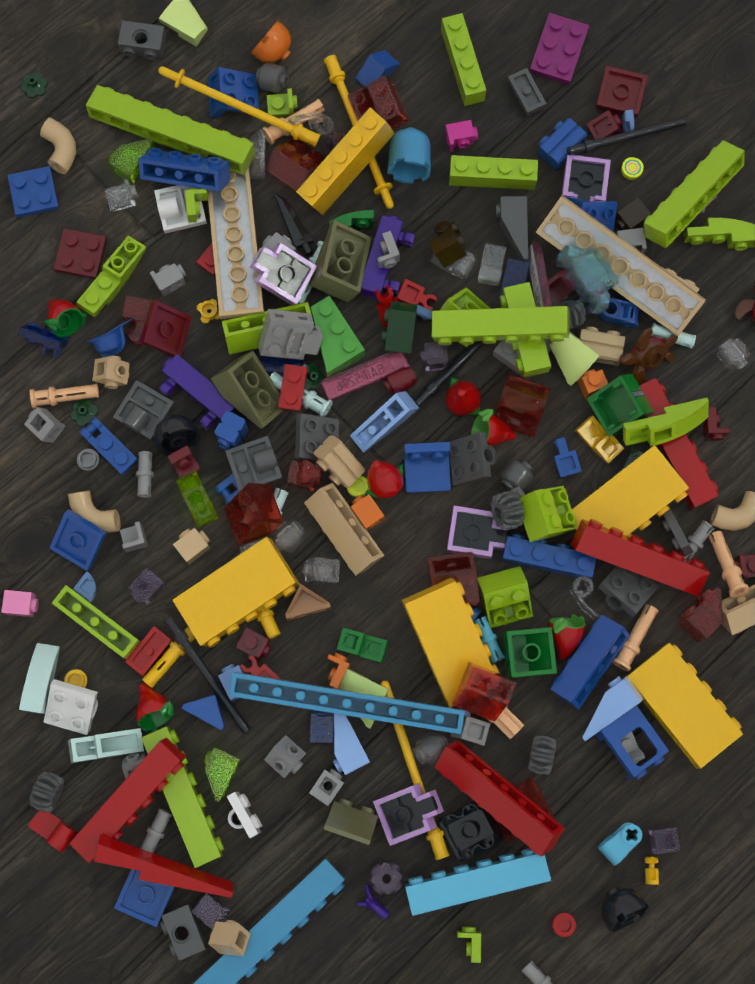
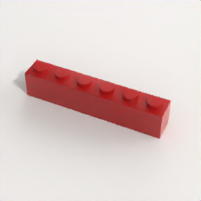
M656 378L640 385L641 390L654 410L646 418L664 414V407L674 405L672 402H668L665 396L666 390L661 382L658 383ZM686 434L656 445L657 449L689 487L686 491L688 495L684 500L690 511L719 496L717 493L719 490L715 481L710 480L707 474L708 468L703 460L700 461L696 454L698 452L696 445L693 441H689Z
M590 519V521L581 520L571 542L576 551L699 596L710 573L704 566V562L696 558L688 560L684 558L685 556L675 550H672L671 553L665 551L664 547L652 542L649 545L636 535L628 537L623 535V531L615 527L607 529L602 527V523L594 519Z
M168 738L159 741L69 844L88 863L92 862L95 858L100 834L118 841L124 834L121 830L126 825L130 827L139 816L136 813L141 808L145 810L153 802L154 799L151 796L156 791L160 793L168 785L167 778L171 774L175 776L184 767L182 761L187 756Z
M459 740L444 748L435 765V768L441 772L443 777L452 781L461 792L471 797L479 807L484 808L497 822L509 829L516 838L522 840L534 853L542 857L554 848L565 829L562 825Z

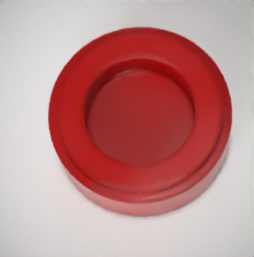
M560 912L554 916L552 928L557 935L568 937L574 933L576 922L570 914Z

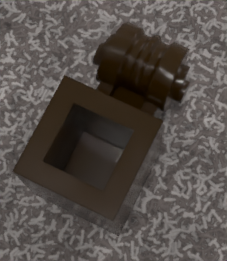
M449 221L439 222L434 228L438 236L429 242L434 254L443 268L467 255L463 248L466 246L462 235L459 234L461 232L455 221L449 223Z

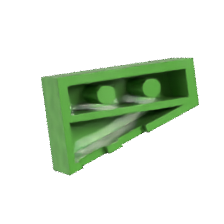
M330 296L311 306L314 326H320L323 336L320 350L327 378L329 379L364 358L365 349Z

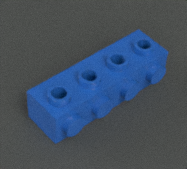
M152 148L139 158L140 179L213 191H220L230 182L229 161L221 160L219 157L204 158L199 154L184 155L179 151L165 152L159 148Z
M512 534V537L507 536L501 562L589 581L593 577L596 558L569 549L570 546L557 543L556 546L548 545L545 540L530 542L525 540L523 535Z
M601 615L593 623L587 637L580 642L578 650L573 657L568 659L560 676H557L553 681L551 691L558 698L579 710L630 637V634L620 624Z

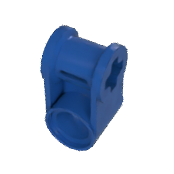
M608 298L599 307L597 315L604 323L635 329L639 326L637 319L641 309L630 301ZM604 307L612 308L614 314H608Z

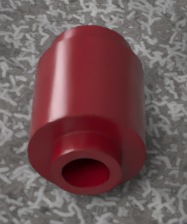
M403 366L385 375L383 385L388 393L392 392L394 395L411 388L413 383L417 382V378L410 366L406 368Z

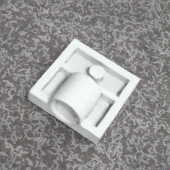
M176 185L154 191L164 233L207 224L202 201H200L201 214L196 215L197 222L188 223L185 190H190L193 187Z
M54 679L50 685L44 723L88 735L98 707V700H96L98 692Z
M234 792L227 796L233 807V810L228 815L229 824L235 829L244 827L249 838L261 833L259 828L262 827V824L256 814L251 815L248 809L251 804L246 795ZM234 813L237 814L241 825H237L233 821Z

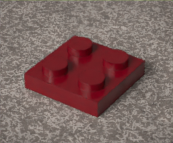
M606 66L596 108L606 111L610 110L619 114H624L625 110L633 109V115L637 118L648 75Z
M64 228L54 271L96 279L99 275L107 243L106 236Z
M157 300L151 301L140 343L172 357L176 354L181 356L191 316Z

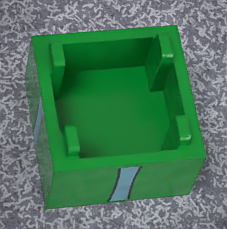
M633 374L619 376L586 398L608 437L623 433V423L644 419L654 412Z

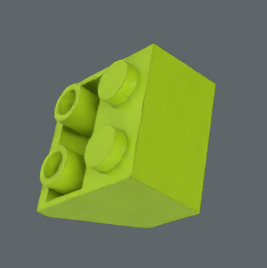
M564 486L535 490L519 498L523 502L522 506L525 509L523 512L525 516L523 523L530 542L548 539L578 529Z
M520 566L477 578L480 597L490 628L533 617L528 582Z

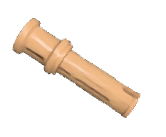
M317 99L289 117L279 119L292 125H299V123L303 124L324 112L325 109L322 107L321 101ZM273 125L262 128L263 135L270 145H273L282 136L290 135L289 132Z
M98 384L62 389L49 387L46 390L38 391L30 389V400L33 409L42 405L56 406L58 402L99 398Z
M722 531L713 532L712 535H709V540L723 570L722 578L729 586L730 597H740L749 591L748 585L742 579V570L734 563Z
M645 604L640 617L630 633V637L624 643L617 657L612 661L618 668L628 672L631 670L630 665L634 657L640 653L639 646L656 614L659 612L655 607L650 606L649 608V604Z

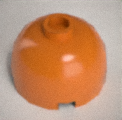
M277 21L251 53L263 63L274 64L279 59L283 62L291 53L288 50L291 45L289 30Z

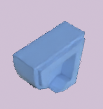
M633 109L625 110L622 116L623 132L634 130Z
M417 305L416 315L422 317V320H431L432 311Z
M86 571L73 590L91 603L95 599L97 587L93 576Z

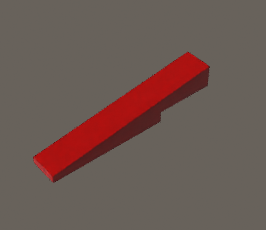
M100 834L94 862L139 870V880L232 898L233 882L104 835Z

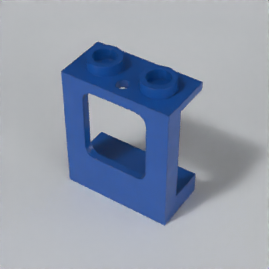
M637 705L595 734L599 742L605 740L628 773L625 776L626 780L633 777L636 780L647 773L646 768L651 764L653 767L657 766L665 760L663 755L669 752ZM636 728L642 729L656 749V754L640 766L634 763L621 744V739Z

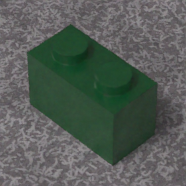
M391 301L390 309H385L384 321L388 322V327L383 329L381 341L386 342L385 350L411 354L418 304Z

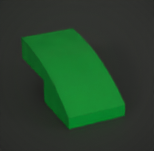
M343 628L337 650L383 663L389 641Z

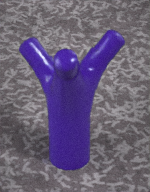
M366 884L367 898L363 902H357V906L373 910L384 920L390 912L375 899L370 891L369 884Z

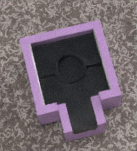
M567 155L561 196L563 195L566 198L576 197L585 201H606L611 160Z
M282 243L275 244L272 251L266 247L260 248L250 268L259 273L255 283L288 304L295 305L317 266Z
M454 506L446 552L491 559L493 549L504 550L507 530H502L496 526V521L492 519L493 514L490 511Z
M420 783L373 801L390 846L436 828L433 816L444 812L436 789L424 794Z

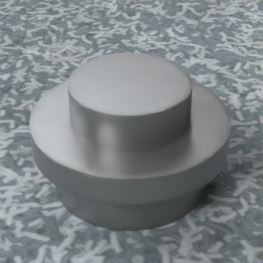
M84 449L77 456V464L84 471H92L99 465V455L92 449Z

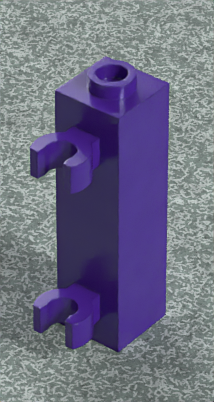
M382 215L364 271L361 291L359 293L361 295L377 299L375 290L378 289L382 295L383 290L387 291V285L390 286L394 295H398L400 283L387 280L390 268H379L377 258L384 256L380 246L382 233L391 231L396 246L398 243H401L405 246L413 247L415 235L402 232L403 221H400L396 216Z
M176 354L173 358L170 357L164 363L162 371L168 380L160 386L161 393L169 397L176 386L208 411L200 420V425L207 431L216 419L221 422L225 411H230L234 414L238 411L221 396L213 383L179 355Z

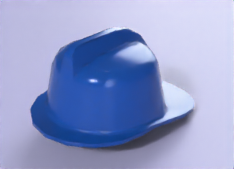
M133 319L124 322L108 333L87 340L86 343L92 342L102 358L120 353L126 343L123 326Z

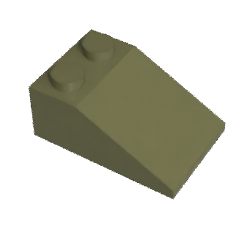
M333 220L315 262L317 268L311 277L310 286L347 303L361 291L371 237Z
M254 351L235 359L211 378L221 396L259 428L265 427L284 411L278 408L280 393Z
M340 798L339 802L334 801L324 830L369 845L378 816L374 814L375 810L362 806L361 810L352 807L353 802Z

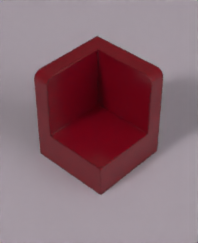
M564 268L547 280L541 290L552 304H556L573 294L578 285Z

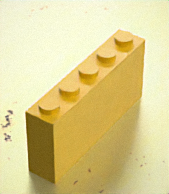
M369 108L296 192L323 215L395 133L382 117L372 108Z
M654 445L574 507L572 512L578 527L582 519L586 521L594 519L602 523V527L607 529L615 527L623 531V535L631 537V533L637 528L642 531L652 523L649 519L657 514L660 517L670 509L667 505L675 500L678 503L688 495L686 491L689 487Z
M265 537L174 598L173 602L199 645L211 648L221 641L220 638L225 634L231 635L239 630V625L246 621L248 623L259 616L258 612L262 609L268 610L278 603L276 600L282 596L288 597L296 591L295 587L300 585L273 540Z
M449 578L402 600L445 702L449 707L500 685L497 679L500 677V673L495 664L491 665L488 658L492 656L487 644H482L480 636H483L478 623L474 624L472 621L473 610L469 602L465 603L462 597L465 591L461 583H456L453 578Z
M668 643L630 672L627 677L644 698L642 702L694 767L701 769L743 735L740 730L742 727L734 717L730 718L725 712L727 708L719 699L716 700L712 696L710 686L705 681L701 682L693 665L689 662L686 664L681 656L683 654L676 645Z

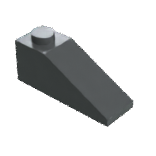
M501 196L499 204L495 206V217H499V225L521 265L526 266L528 262L527 196Z

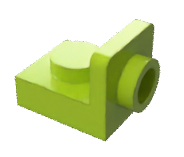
M292 88L287 89V94L267 95L268 114L277 118L289 117L294 114V109L298 108L297 95L292 96Z
M190 188V190H185L188 223L197 222L196 215L201 214L200 201H208L206 189Z
M464 926L462 931H457V937L471 938V942H466V956H471V963H481V932L476 931V927Z

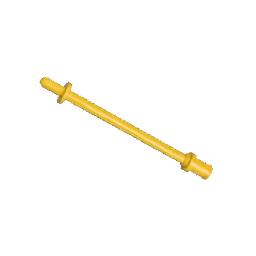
M330 55L324 59L330 74V83L337 86L351 123L354 126L359 121V117L344 83L346 74L341 70L336 55ZM374 157L368 163L377 184L374 193L376 195L381 194L386 208L392 209L394 203L389 190L393 186L391 183H385Z
M162 66L158 70L160 75L176 81L175 88H178L180 84L291 133V136L296 141L299 139L313 147L317 145L321 134L304 128L301 123L299 125H292L184 76V69L177 73Z
M383 681L381 686L389 689L386 697L394 698L389 682ZM393 723L413 785L420 783L425 794L426 792L404 726ZM436 825V828L427 832L426 839L427 841L430 840L435 860H439L450 855L443 839L444 831L440 830Z

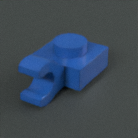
M564 437L556 439L554 444L559 455L554 456L553 460L559 479L582 472L576 451H568Z

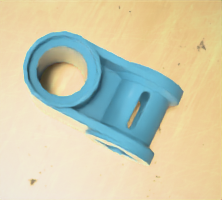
M624 823L613 834L603 840L598 849L615 866L642 840V831L633 823ZM627 829L634 830L633 839L627 837Z

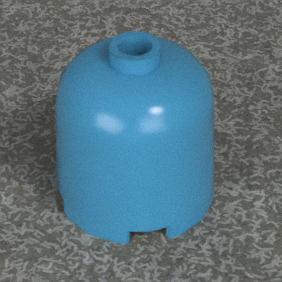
M409 127L397 131L392 136L387 173L393 175V180L412 184L414 179L422 178V181H425L429 178L431 173V144L424 132Z

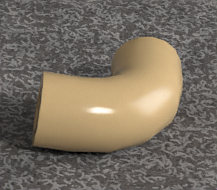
M49 117L44 122L40 131V136L50 141L55 147L54 153L48 160V164L58 173L66 174L76 156V142L69 129Z
M90 490L68 494L69 504L74 513L107 533L120 531L121 523L118 511L116 509L107 511L96 509L92 502Z
M745 491L742 503L734 509L717 504L711 515L710 524L717 528L731 531L749 527L755 522V492Z

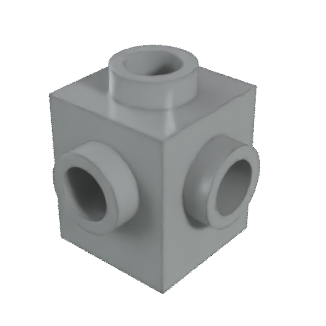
M285 735L264 760L285 778L290 772L295 774L303 765L301 760L306 753Z

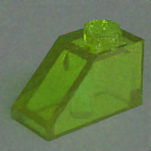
M145 139L120 145L117 151H113L109 157L108 164L111 171L134 184L140 174L139 158L148 152L149 149L156 148L152 139Z
M197 471L176 480L198 527L218 518Z
M214 747L213 751L209 750L203 763L206 764L204 769L216 801L222 802L241 759Z

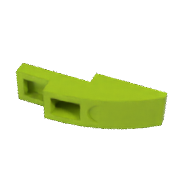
M708 218L703 227H687L683 234L684 243H691V245H700L712 241L714 244H720L727 240L728 249L735 248L736 251H742L748 247H755V224L729 218Z
M128 235L102 266L103 271L77 300V307L96 317L105 305L108 306L129 279L143 256L146 246Z
M708 398L664 407V414L623 423V440L625 445L648 441L651 447L688 433L708 418Z

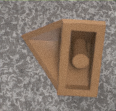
M300 584L285 616L287 621L331 610L328 601Z

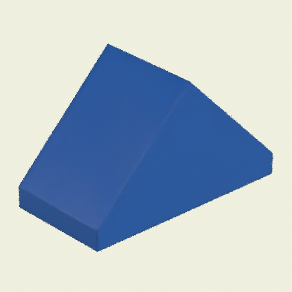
M386 50L370 54L355 80L371 94L400 66V63Z
M216 695L183 704V710L222 731L225 730V722Z

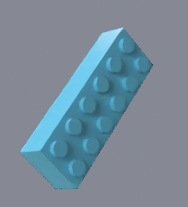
M528 848L521 850L522 855L515 856L512 853L500 855L498 861L492 862L490 859L477 861V866L469 868L465 864L454 867V872L446 874L444 870L431 873V878L423 879L422 876L409 878V883L404 885L412 916L551 881L545 855L541 857Z

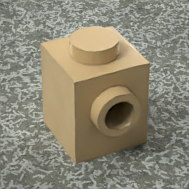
M195 528L182 532L179 535L180 539L173 544L189 565L210 549L207 544L210 541L202 530L198 533Z
M233 920L215 922L208 944L220 954L244 956L251 933Z

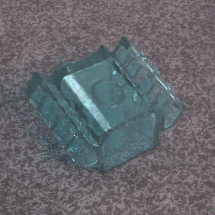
M565 245L558 253L556 266L566 268L564 279H568L580 296L579 301L589 302L587 313L602 314L609 307L610 294L608 290L619 283L618 278L596 247H590L581 253L577 247Z

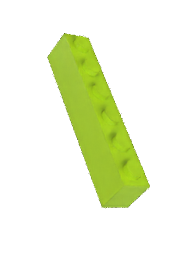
M724 140L717 147H714L706 159L700 161L697 168L685 177L684 182L678 188L676 187L665 201L659 204L657 210L645 219V238L667 248L743 168L745 150Z
M568 306L432 311V338L439 345H451L452 342L470 345L474 341L494 344L496 340H505L506 343H518L519 340L526 339L532 343L541 342V339L561 342L564 341V338H569L570 312Z
M167 726L141 737L148 754L159 741L168 738L177 748L176 743L180 742L175 729L171 730ZM186 757L182 761L184 767L175 776L171 774L167 778L169 783L163 789V792L193 865L196 868L223 856L221 851L225 849L220 837L216 838L212 829L215 828V824L211 815L206 816L203 808L206 807L205 800L201 793L197 794L194 786L197 785V781L193 772L188 773L185 765L188 764Z

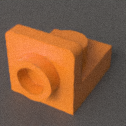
M335 653L334 656L329 654L327 659L339 665L338 668L333 667L328 677V680L331 681L329 685L332 688L339 689L347 669L350 668V664L347 663L348 658L338 653Z

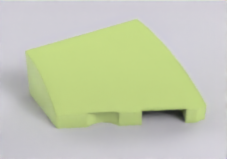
M173 0L159 17L160 23L178 32L180 38L196 47L208 30L189 0Z
M570 331L569 338H564V341H550L548 343L570 386L600 356Z
M347 669L339 687L342 690L386 697L389 689L351 669ZM361 718L366 727L371 729L375 720Z

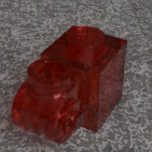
M126 296L122 317L125 322L133 319L128 323L137 325L129 329L128 335L134 345L140 346L143 345L140 343V338L150 303L153 300Z
M291 460L287 485L314 491L315 485H320L321 468H318V465H314L308 460L303 462Z

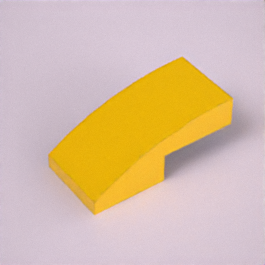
M589 416L575 430L581 439L606 463H610L624 449L614 436L608 437L604 428L594 416Z

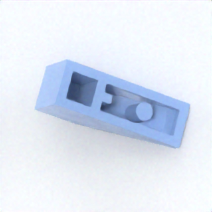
M406 391L398 392L357 428L350 437L364 453L405 422L419 407Z
M618 676L608 684L610 688L605 692L582 737L584 741L591 738L644 699L627 676L622 680Z
M334 713V754L337 759L333 760V763L339 773L344 772L347 775L370 763L346 715Z

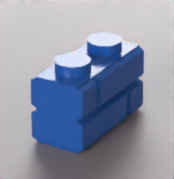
M568 118L564 123L562 121L558 122L553 128L554 133L550 137L544 136L538 144L540 146L537 153L538 156L554 170H557L566 161L568 155L567 147L581 144L587 138V133L580 126L578 127L571 118Z
M225 411L221 419L222 423H219L214 431L217 437L216 442L219 444L218 447L224 451L242 445V440H245L249 432L245 419L230 411Z

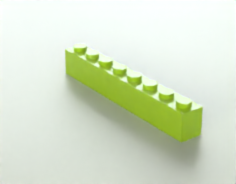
M97 85L86 103L90 118L188 155L199 154L204 158L219 157L221 160L229 161V169L242 175H245L255 156L254 144L246 138L233 136L225 130H217L206 123H198L187 116H180L168 109L153 106L150 102L139 101L131 95L115 92L110 87Z

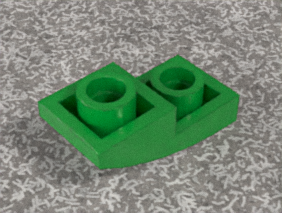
M374 210L351 212L333 220L351 228L352 225H356L358 228H368L374 224Z

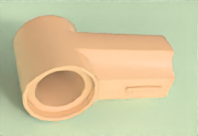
M493 692L477 709L489 722H493L511 739L524 725L509 711L506 703Z

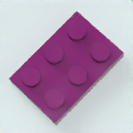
M549 13L529 72L570 85L589 25Z

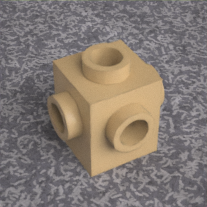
M118 356L95 359L92 381L105 384L104 387L108 389H118V386L127 385L130 363L121 361V357Z

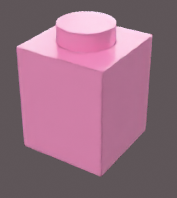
M4 590L1 613L33 617L34 612L38 610L39 600L36 599V595L32 592Z

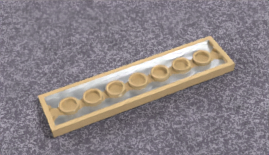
M249 167L245 175L230 170V182L220 191L207 190L220 319L264 313L262 289L260 285L255 283L259 273L250 268L258 251Z
M563 195L536 231L545 240L677 336L680 335L706 301L705 298Z

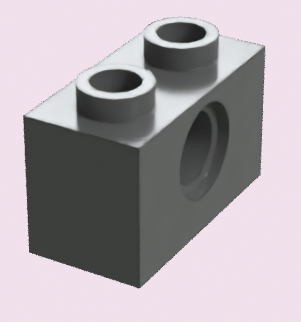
M122 20L118 40L121 54L127 57L142 56L149 60L163 59L167 38L165 27ZM146 40L145 43L138 44L139 41Z
M191 903L162 915L163 921H160L164 934H169L172 943L169 944L173 957L177 956L178 960L181 961L208 948ZM184 926L188 929L189 935L186 939L178 937V927Z

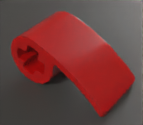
M38 811L28 824L30 829L47 839L46 842L62 853L77 834L73 828L48 812Z

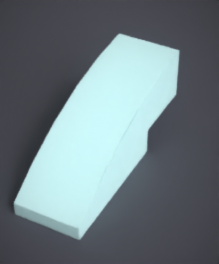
M36 644L26 676L19 710L45 714L50 685L55 676L60 650L59 646Z
M141 728L68 740L71 763L143 752Z

